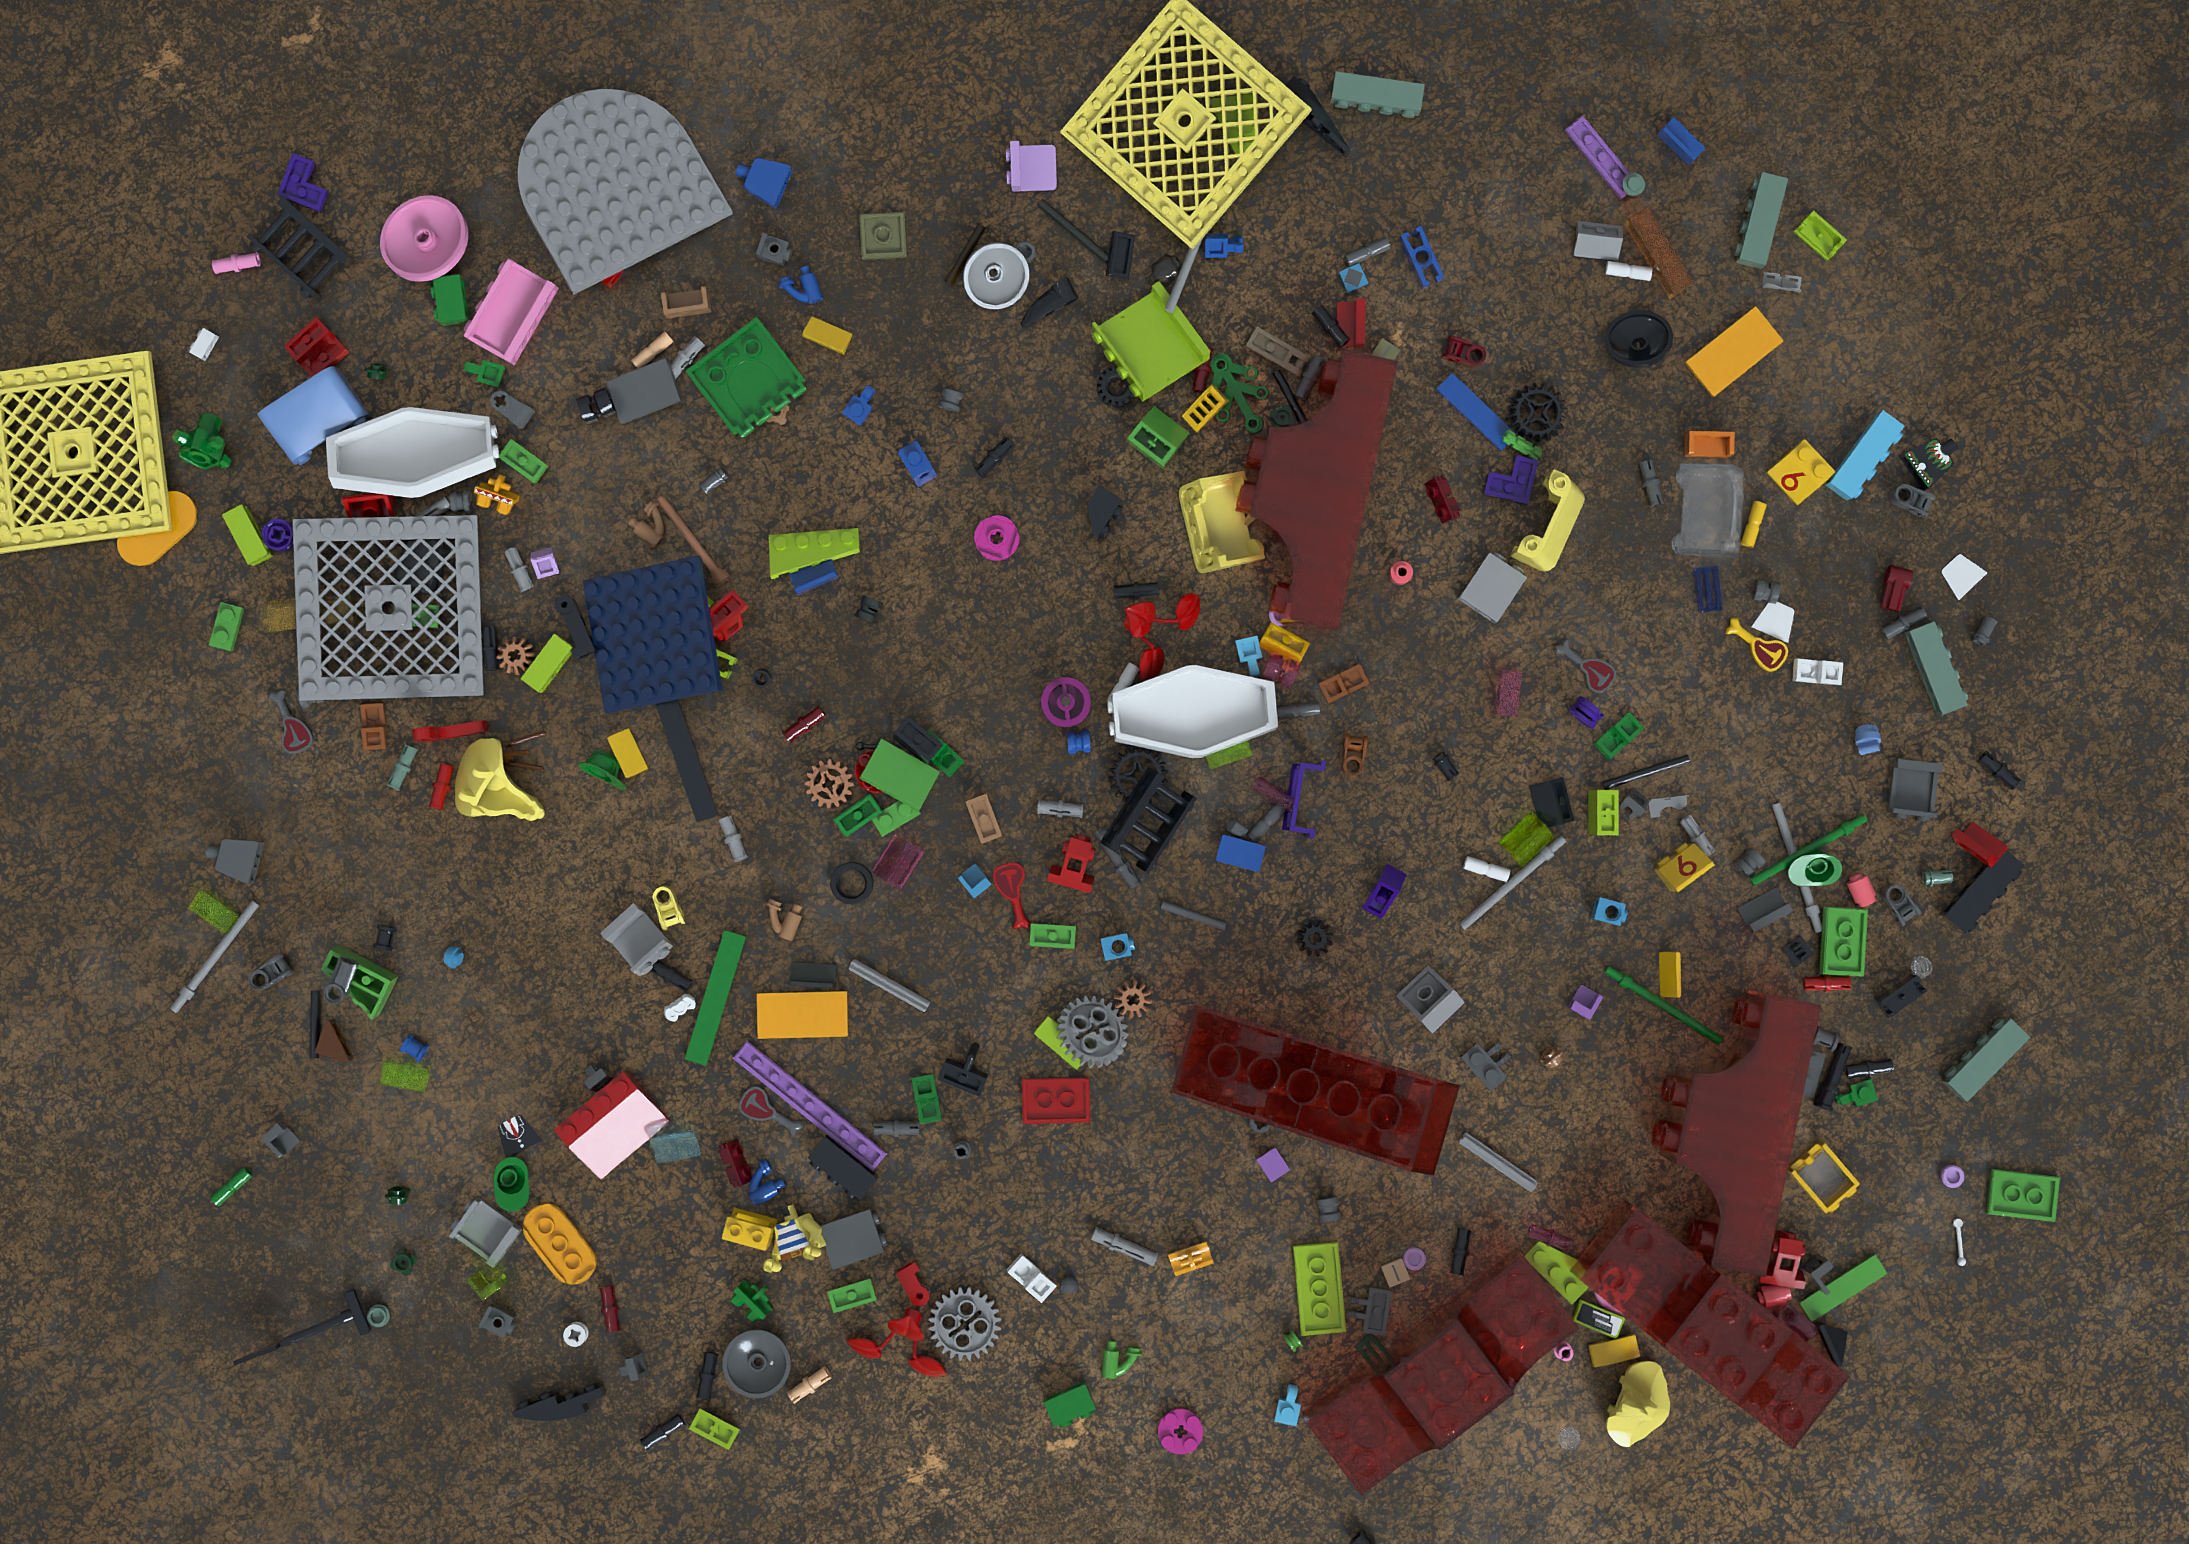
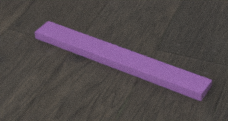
M748 1040L733 1057L736 1062L870 1170L874 1171L886 1156V1151Z

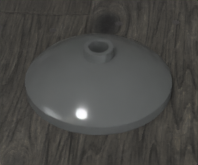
M754 1329L739 1334L730 1342L723 1356V1372L727 1382L736 1392L749 1398H763L774 1394L784 1385L790 1373L791 1358L788 1348L777 1335L766 1330ZM755 1358H761L762 1364L757 1365L754 1361Z

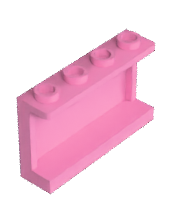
M508 258L506 262L503 261L497 271L499 275L495 282L491 281L486 290L488 294L484 301L481 300L477 304L475 309L476 315L473 320H469L465 325L464 337L515 366L559 288L552 282L546 281Z

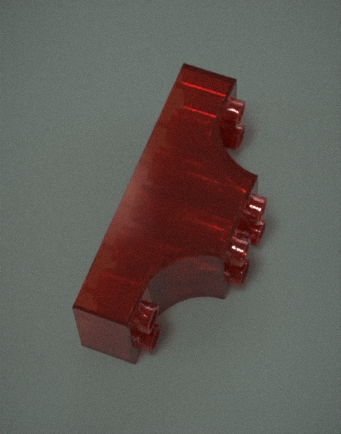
M1344 349L1337 360L1328 358L1326 365H1323L1317 392L1328 394L1326 407L1315 417L1302 424L1292 427L1270 426L1264 437L1254 435L1253 441L1250 443L1245 467L1256 470L1254 482L1244 480L1239 490L1235 511L1245 513L1244 525L1260 531L1269 538L1282 557L1287 580L1286 583L1277 581V584L1273 586L1268 611L1279 613L1277 624L1327 636L1338 630L1398 361Z
M1747 989L1746 998L1737 997L1734 1002L1732 1023L1739 1024L1740 1028L1738 1036L1732 1045L1722 1055L1706 1064L1694 1067L1676 1066L1675 1076L1666 1074L1663 1079L1660 1098L1661 1101L1669 1102L1666 1120L1657 1118L1654 1123L1651 1143L1654 1146L1660 1147L1659 1155L1685 1168L1699 1190L1703 1205L1700 1220L1693 1218L1690 1220L1686 1244L1694 1246L1693 1254L1710 1266L1766 1277L1821 1005Z
M1196 1005L1171 1093L1410 1172L1434 1176L1460 1085L1326 1041L1279 1029L1224 1011Z
M1626 1200L1570 1269V1272L1793 1449L1850 1378V1376L1799 1337L1782 1321Z
M1516 1248L1389 1345L1385 1351L1372 1358V1361L1367 1362L1312 1404L1302 1414L1306 1424L1362 1496L1409 1460L1430 1450L1438 1449L1441 1451L1513 1396L1514 1389L1524 1374L1540 1358L1572 1335L1579 1327L1528 1260Z

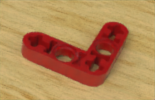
M486 720L440 728L429 726L412 729L413 740L417 742H432L488 732Z

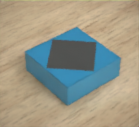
M1360 263L1338 273L1347 294L1368 285Z

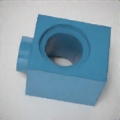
M1596 897L1591 919L1620 926L1621 922H1625L1628 910L1625 909L1626 904ZM1610 905L1616 910L1612 918H1608L1605 914L1606 908Z
M1127 933L1101 938L1105 961L1131 956V950H1135L1133 937H1128ZM1115 940L1124 942L1125 948L1122 952L1117 953L1113 951L1112 943Z

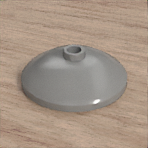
M1001 242L989 243L979 247L970 255L963 270V285L968 296L976 304L987 309H1002L1014 304L1023 295L1029 282V267L1024 256L1015 247ZM991 269H996V272L993 275H989V271Z

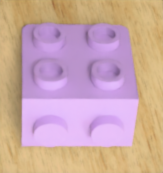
M1010 141V148H1006V162H1011V170H1007V184H1011L1012 192L1055 190L1057 187L1055 146H1020L1019 141Z

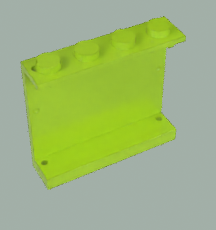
M1160 281L1152 285L1150 294L1099 326L1096 322L1092 323V338L1097 344L1103 346L1106 358L1116 364L1119 376L1123 380L1126 378L1130 384L1129 388L1135 397L1139 396L1142 402L1210 359L1209 348L1179 307L1176 305L1173 313L1165 311L1170 295Z

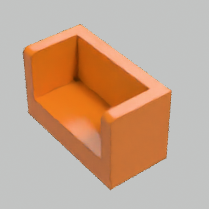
M1689 431L1684 434V457L1729 458L1734 455L1735 432Z

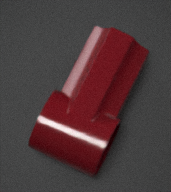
M1894 565L1888 566L1884 578L1886 586L1880 608L1895 612L1901 611L1906 589L1909 588L1912 581L1913 570Z

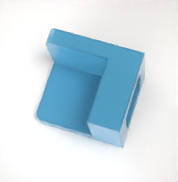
M973 864L957 877L973 898H976L992 885L976 864Z

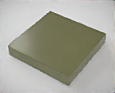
M904 212L860 214L862 260L907 258Z

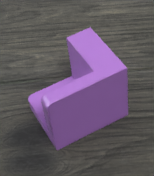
M1580 985L1568 1008L1591 1020L1603 996L1584 985Z
M1276 1148L1269 1150L1262 1156L1256 1157L1257 1162L1271 1182L1290 1171Z

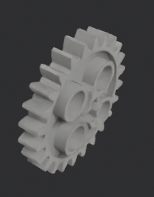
M1084 996L1081 1001L1079 998H1076L1073 1003H1068L1066 1008L1061 1011L1060 1014L1062 1016L1057 1019V1022L1060 1024L1056 1027V1030L1061 1033L1057 1036V1039L1064 1041L1060 1047L1068 1048L1065 1055L1073 1054L1072 1061L1079 1058L1081 1066L1088 1062L1089 1068L1095 1063L1100 1068L1103 1063L1108 1066L1118 1058V1055L1123 1053V1048L1127 1045L1124 1039L1128 1036V1033L1123 1031L1128 1026L1121 1024L1124 1016L1117 1017L1116 1014L1119 1009L1111 1010V1002L1106 1006L1104 1005V998L1097 1002L1095 996L1090 1001L1087 996ZM1093 1015H1096L1099 1021L1095 1020ZM1074 1023L1079 1024V1026L1081 1027V1029H1078V1028L1074 1025ZM1104 1024H1107V1025H1108V1026H1106V1027H1104V1028H1100L1097 1032H1092V1031H1095L1096 1029H1098L1099 1027H1101V1026L1104 1025ZM1087 1031L1091 1032L1079 1040L1076 1039V1037L1083 1036ZM1103 1034L1107 1035L1110 1041L1106 1040ZM1085 1043H1088L1091 1049L1087 1048Z
M959 1286L958 1293L950 1289L949 1297L944 1293L942 1294L943 1302L936 1300L935 1303L939 1308L931 1309V1312L936 1315L929 1317L928 1320L934 1323V1325L928 1328L931 1331H935L931 1339L938 1338L935 1346L943 1345V1354L948 1350L951 1351L950 1358H953L955 1354H958L959 1361L962 1360L963 1355H967L969 1361H971L972 1354L980 1358V1350L987 1354V1345L995 1346L991 1339H999V1335L994 1332L1001 1330L1002 1327L996 1324V1322L1002 1319L1001 1316H995L999 1308L991 1307L995 1302L994 1299L986 1301L988 1293L982 1297L979 1296V1288L975 1293H972L971 1286L968 1287L967 1292H964L961 1286ZM964 1302L971 1303L973 1305L972 1312H963L961 1305ZM978 1310L981 1311L980 1315L969 1322V1328L963 1326L953 1336H949L951 1331L961 1325V1319L967 1321ZM946 1316H951L955 1319V1324L948 1327L943 1323V1319ZM983 1320L986 1322L987 1328L983 1331L977 1330L975 1322ZM965 1334L969 1337V1342L962 1345L957 1341V1336Z

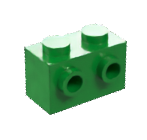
M457 274L433 279L434 285H431L430 289L432 298L436 299L437 307L433 308L435 320H439V323L443 326L467 323L470 318L464 278Z
M1085 1380L1044 1398L1043 1402L1054 1428L1059 1425L1060 1428H1064L1072 1424V1420L1079 1416L1081 1419L1089 1417L1093 1414V1410L1096 1409V1404Z

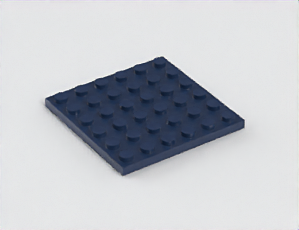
M691 556L583 581L593 645L597 650L595 651L604 713H613L723 691L701 556Z

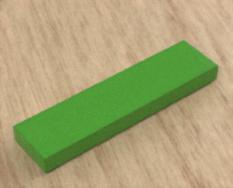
M1873 1253L1826 1283L1825 1286L1830 1291L1828 1295L1815 1290L1798 1301V1303L1812 1322L1888 1273Z

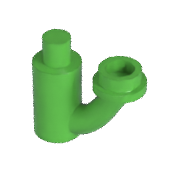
M1108 1340L1107 1349H1103L1101 1377L1115 1379L1117 1376L1123 1375L1132 1366L1137 1356H1142L1141 1348L1128 1346L1127 1351H1125V1355H1128L1127 1359L1121 1365H1118L1119 1350H1116L1117 1341Z

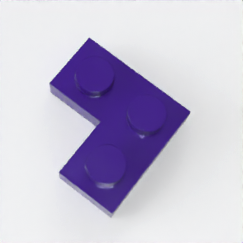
M292 153L277 196L321 212L329 191L308 183L316 163Z
M1516 455L1511 477L1489 472L1483 494L1527 505L1539 460Z

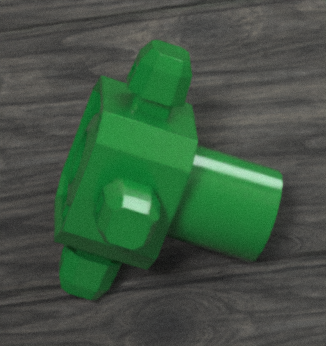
M204 413L200 415L195 430L190 432L182 429L175 430L172 439L180 445L178 453L180 459L202 469H208L215 465L220 468L229 467L231 459L223 453L225 447L224 439L218 436L222 420L213 414Z

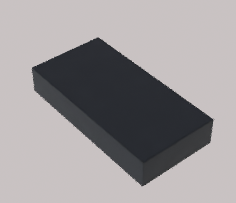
M1112 231L1105 276L1129 280L1135 235Z

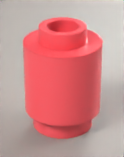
M1398 561L1389 569V579L1396 585L1406 584L1413 576L1412 566L1405 561ZM1398 569H1404L1406 572L1405 576H1400Z
M1860 872L1849 877L1850 881L1846 884L1854 902L1858 903L1860 908L1876 901V892L1868 875H1862Z
M1767 1284L1759 1286V1291L1756 1292L1758 1304L1763 1305L1765 1309L1786 1304L1788 1300L1792 1299L1790 1288L1785 1286Z

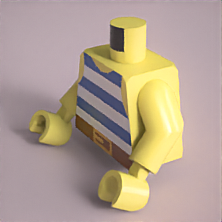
M794 1204L781 1209L785 1222L774 1227L775 1243L771 1254L772 1259H767L763 1265V1269L767 1272H779L782 1268L781 1263L778 1262L779 1260L785 1261L803 1255L805 1259L814 1260V1257L821 1255L820 1248L826 1246L822 1236V1228L814 1221L810 1213L798 1216Z

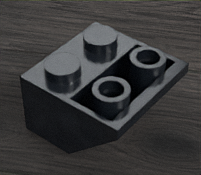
M1100 485L1087 503L1089 521L1095 541L1106 537L1111 529L1110 521L1112 519L1116 521L1123 511V506H1121L1122 499Z

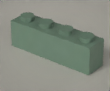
M1336 71L1330 103L1335 104V107L1338 108L1354 106L1359 111L1368 112L1370 109L1379 110V113L1391 115L1395 112L1402 113L1401 116L1406 118H1414L1419 116L1421 112L1425 84Z
M1761 172L1757 178L1754 177L1751 184V191H1754L1752 199H1748L1745 212L1748 213L1746 221L1743 220L1739 231L1742 234L1741 242H1737L1734 250V255L1737 256L1735 263L1758 269L1766 266L1788 178Z
M1934 621L1904 632L1936 716L1944 715L1967 706V693L1963 687H1960L1958 681L1960 676L1956 667H1953L1951 664V652L1943 644V632L1940 626L1936 625Z
M2004 1017L1995 1021L1992 1025L1993 1029L1976 1041L1977 1046L1972 1051L1968 1050L1960 1058L1961 1062L1956 1067L1952 1066L1945 1073L1946 1077L1942 1082L1961 1100L1968 1102L2031 1038L2011 1018Z

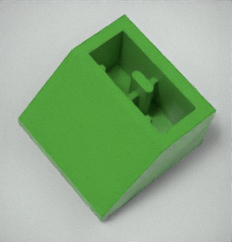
M1154 406L1127 438V442L1163 469L1190 433Z

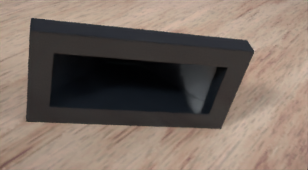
M1820 1321L1815 1322L1814 1324L1832 1364L1838 1368L1841 1367L1848 1332Z

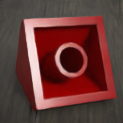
M370 493L342 497L348 518L397 517L394 495Z

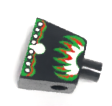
M1935 438L1899 455V458L1920 488L1926 490L1932 487L1954 465L1950 455L1958 450V446L1951 438L1943 444Z

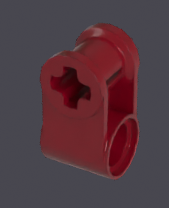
M1449 335L1447 337L1448 345L1445 353L1441 355L1442 359L1471 368H1478L1483 365L1486 359L1484 347L1456 336ZM1473 351L1479 352L1482 357L1481 360L1477 362L1471 360L1470 353Z

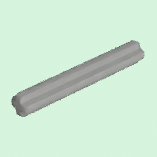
M854 959L849 965L848 969L917 1009L925 1012L929 1007V1000L860 961Z
M1465 1132L1461 1136L1459 1144L1527 1191L1532 1192L1536 1188L1537 1180L1470 1134Z

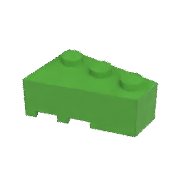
M341 945L332 948L321 970L331 979L338 959L341 956L355 960L359 966L350 986L349 996L356 1005L358 1004L368 1014L367 1016L371 1020L375 1019L381 1014L399 975Z

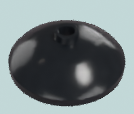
M1645 310L1630 311L1618 316L1610 323L1605 333V347L1611 358L1624 366L1634 368L1647 367L1658 363L1667 356L1673 344V331L1667 320L1659 314Z

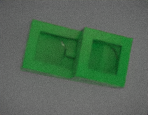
M1628 712L1594 743V746L1607 760H1610L1626 744L1630 743L1644 727Z
M928 729L927 732L943 744L931 761L947 776L951 777L964 763V760L933 731Z
M934 1074L911 1078L920 1125L943 1121Z

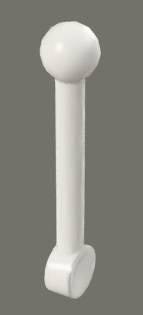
M1956 1218L1953 1220V1226L1956 1227L1959 1254L1957 1263L1960 1266H1964L1966 1259L1963 1257L1960 1228L1963 1222L1961 1219Z

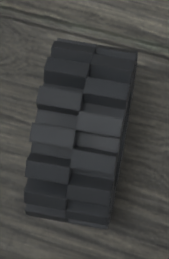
M1115 365L1110 368L1107 367L1100 373L1097 379V394L1107 406L1118 408L1119 406H1126L1135 396L1132 394L1129 388L1130 384L1126 378L1123 380L1119 376ZM1114 378L1123 380L1126 385L1125 391L1120 395H1114L1108 390V383Z

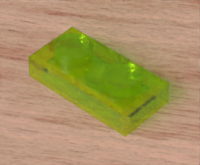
M1247 740L1205 757L1209 769H1213L1252 756L1253 754Z
M384 1062L380 1085L425 1092L430 1069Z

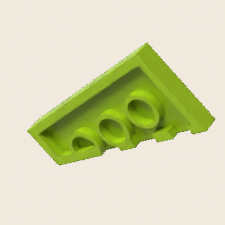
M859 529L769 535L771 579L778 578L779 575L787 572L790 574L799 571L798 569L803 567L820 565V562L829 559L833 561L859 553Z

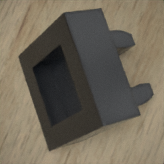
M1802 936L1796 937L1781 948L1794 967H1797L1814 955Z

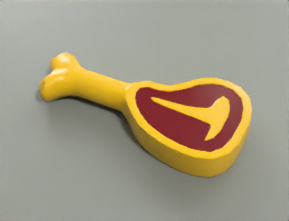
M1738 618L1730 619V626L1725 629V633L1737 634L1748 642L1753 659L1762 669L1772 672L1785 662L1788 656V648L1783 642L1778 640L1764 641L1741 627Z

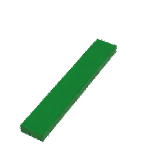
M724 930L685 1060L707 1066L747 936Z

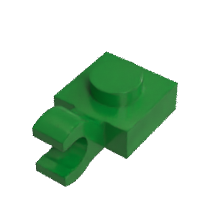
M486 360L482 361L481 366L466 361L463 370L478 375L477 382L500 388L506 367Z
M1870 1078L1849 1084V1092L1835 1096L1837 1105L1840 1104L1841 1106L1853 1102L1855 1107L1878 1101L1872 1079Z

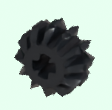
M1309 919L1310 927L1308 928L1305 923H1302L1301 926L1305 931L1297 930L1296 934L1303 937L1296 939L1295 942H1304L1299 950L1302 952L1308 947L1307 956H1311L1314 949L1316 957H1320L1319 949L1321 948L1324 953H1327L1328 949L1324 945H1333V942L1328 941L1327 938L1333 937L1334 934L1330 932L1325 934L1330 926L1327 924L1321 929L1322 920L1319 919L1315 927L1313 919ZM1315 932H1318L1317 936L1320 937V941H1315L1314 944H1311L1312 940L1309 939V935H1314Z

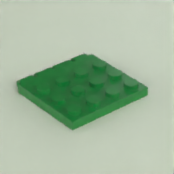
M757 317L686 370V373L734 435L739 433L742 439L755 430L751 424L753 421L760 426L773 416L769 411L771 407L777 413L791 402L787 397L788 394H791L796 399L807 390L803 385L806 380Z

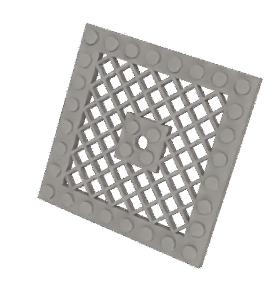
M477 515L293 519L299 701L484 695ZM424 539L440 540L432 548ZM447 539H455V546ZM378 540L394 541L386 549ZM401 540L417 541L409 548ZM332 541L348 542L340 550ZM355 541L371 542L363 549ZM318 542H325V543L318 549ZM421 542L430 550L422 559L413 552ZM443 542L453 549L445 559L436 551ZM375 543L384 551L376 560L367 553ZM397 543L407 550L399 560L390 552ZM351 544L361 551L353 561L344 553ZM328 545H331L338 552L330 561L321 554ZM432 553L442 561L434 570L425 563ZM387 554L396 562L388 571L379 564ZM409 554L419 561L411 571L401 563ZM454 554L456 555V569L447 562ZM363 555L373 562L365 572L356 565V562ZM318 556L326 563L320 571ZM340 556L350 563L342 572L333 565ZM444 564L454 572L446 581L437 574ZM421 565L431 572L423 581L413 574ZM375 566L384 573L377 583L367 575ZM398 566H401L408 573L400 582L391 575ZM329 567L338 574L331 583L321 576ZM352 567L362 574L354 583L345 576ZM410 576L420 584L413 592L411 585H403ZM433 576L442 583L435 592L425 585ZM455 576L457 592L448 584ZM389 577L396 585L380 584ZM341 578L350 585L343 594L333 587ZM364 578L373 584L365 586V594L357 587ZM319 579L327 586V588L321 594L319 590ZM422 587L431 594V597L424 604L415 597ZM445 587L454 594L447 603L437 596ZM353 589L362 596L355 605L345 598ZM330 590L339 597L332 606L322 599ZM434 598L443 605L436 615L426 608ZM456 598L458 614L449 607ZM412 599L420 606L413 615ZM342 600L351 608L344 617L334 610ZM364 601L366 616L357 609ZM387 601H391L395 605V611L392 614H386L382 609L383 604ZM320 602L328 608L321 617ZM446 609L455 616L448 626L438 619ZM423 610L432 617L424 627L415 619ZM354 611L363 619L356 628L346 621ZM331 612L340 619L332 629L323 621ZM434 621L444 628L436 638L427 630ZM457 621L458 636L450 630ZM413 622L421 629L414 638L404 631L413 630ZM343 623L352 631L344 640L335 632ZM365 623L366 631H375L368 639L358 632ZM321 625L329 631L322 640ZM398 630L390 639L382 632ZM424 632L433 640L426 649L416 642ZM446 632L456 639L448 649L439 641ZM401 633L410 640L402 650L393 642ZM355 634L364 642L356 651L347 643ZM377 634H380L387 641L380 650L370 643ZM331 635L341 642L334 651H331L324 644ZM436 643L445 651L437 660L428 653ZM458 643L459 659L451 652ZM412 644L422 651L414 661L405 653ZM367 645L376 653L368 662L359 654ZM389 645L399 652L392 661L382 654ZM343 646L353 653L346 662H343L336 655ZM322 648L330 654L323 662ZM447 654L457 662L449 671L440 664ZM424 655L434 662L426 672L417 664ZM379 656L388 664L380 673L371 666ZM401 656L411 663L404 672L394 665ZM355 657L365 664L357 674L348 666ZM332 658L342 665L334 674L325 667ZM438 666L445 674L429 673ZM459 666L460 674H451ZM390 667L399 674L383 676ZM413 667H415V668L418 669L423 675H406V674H407ZM369 668L377 676L360 675ZM322 669H323L330 677H323ZM344 669H346L353 675V677L337 676Z

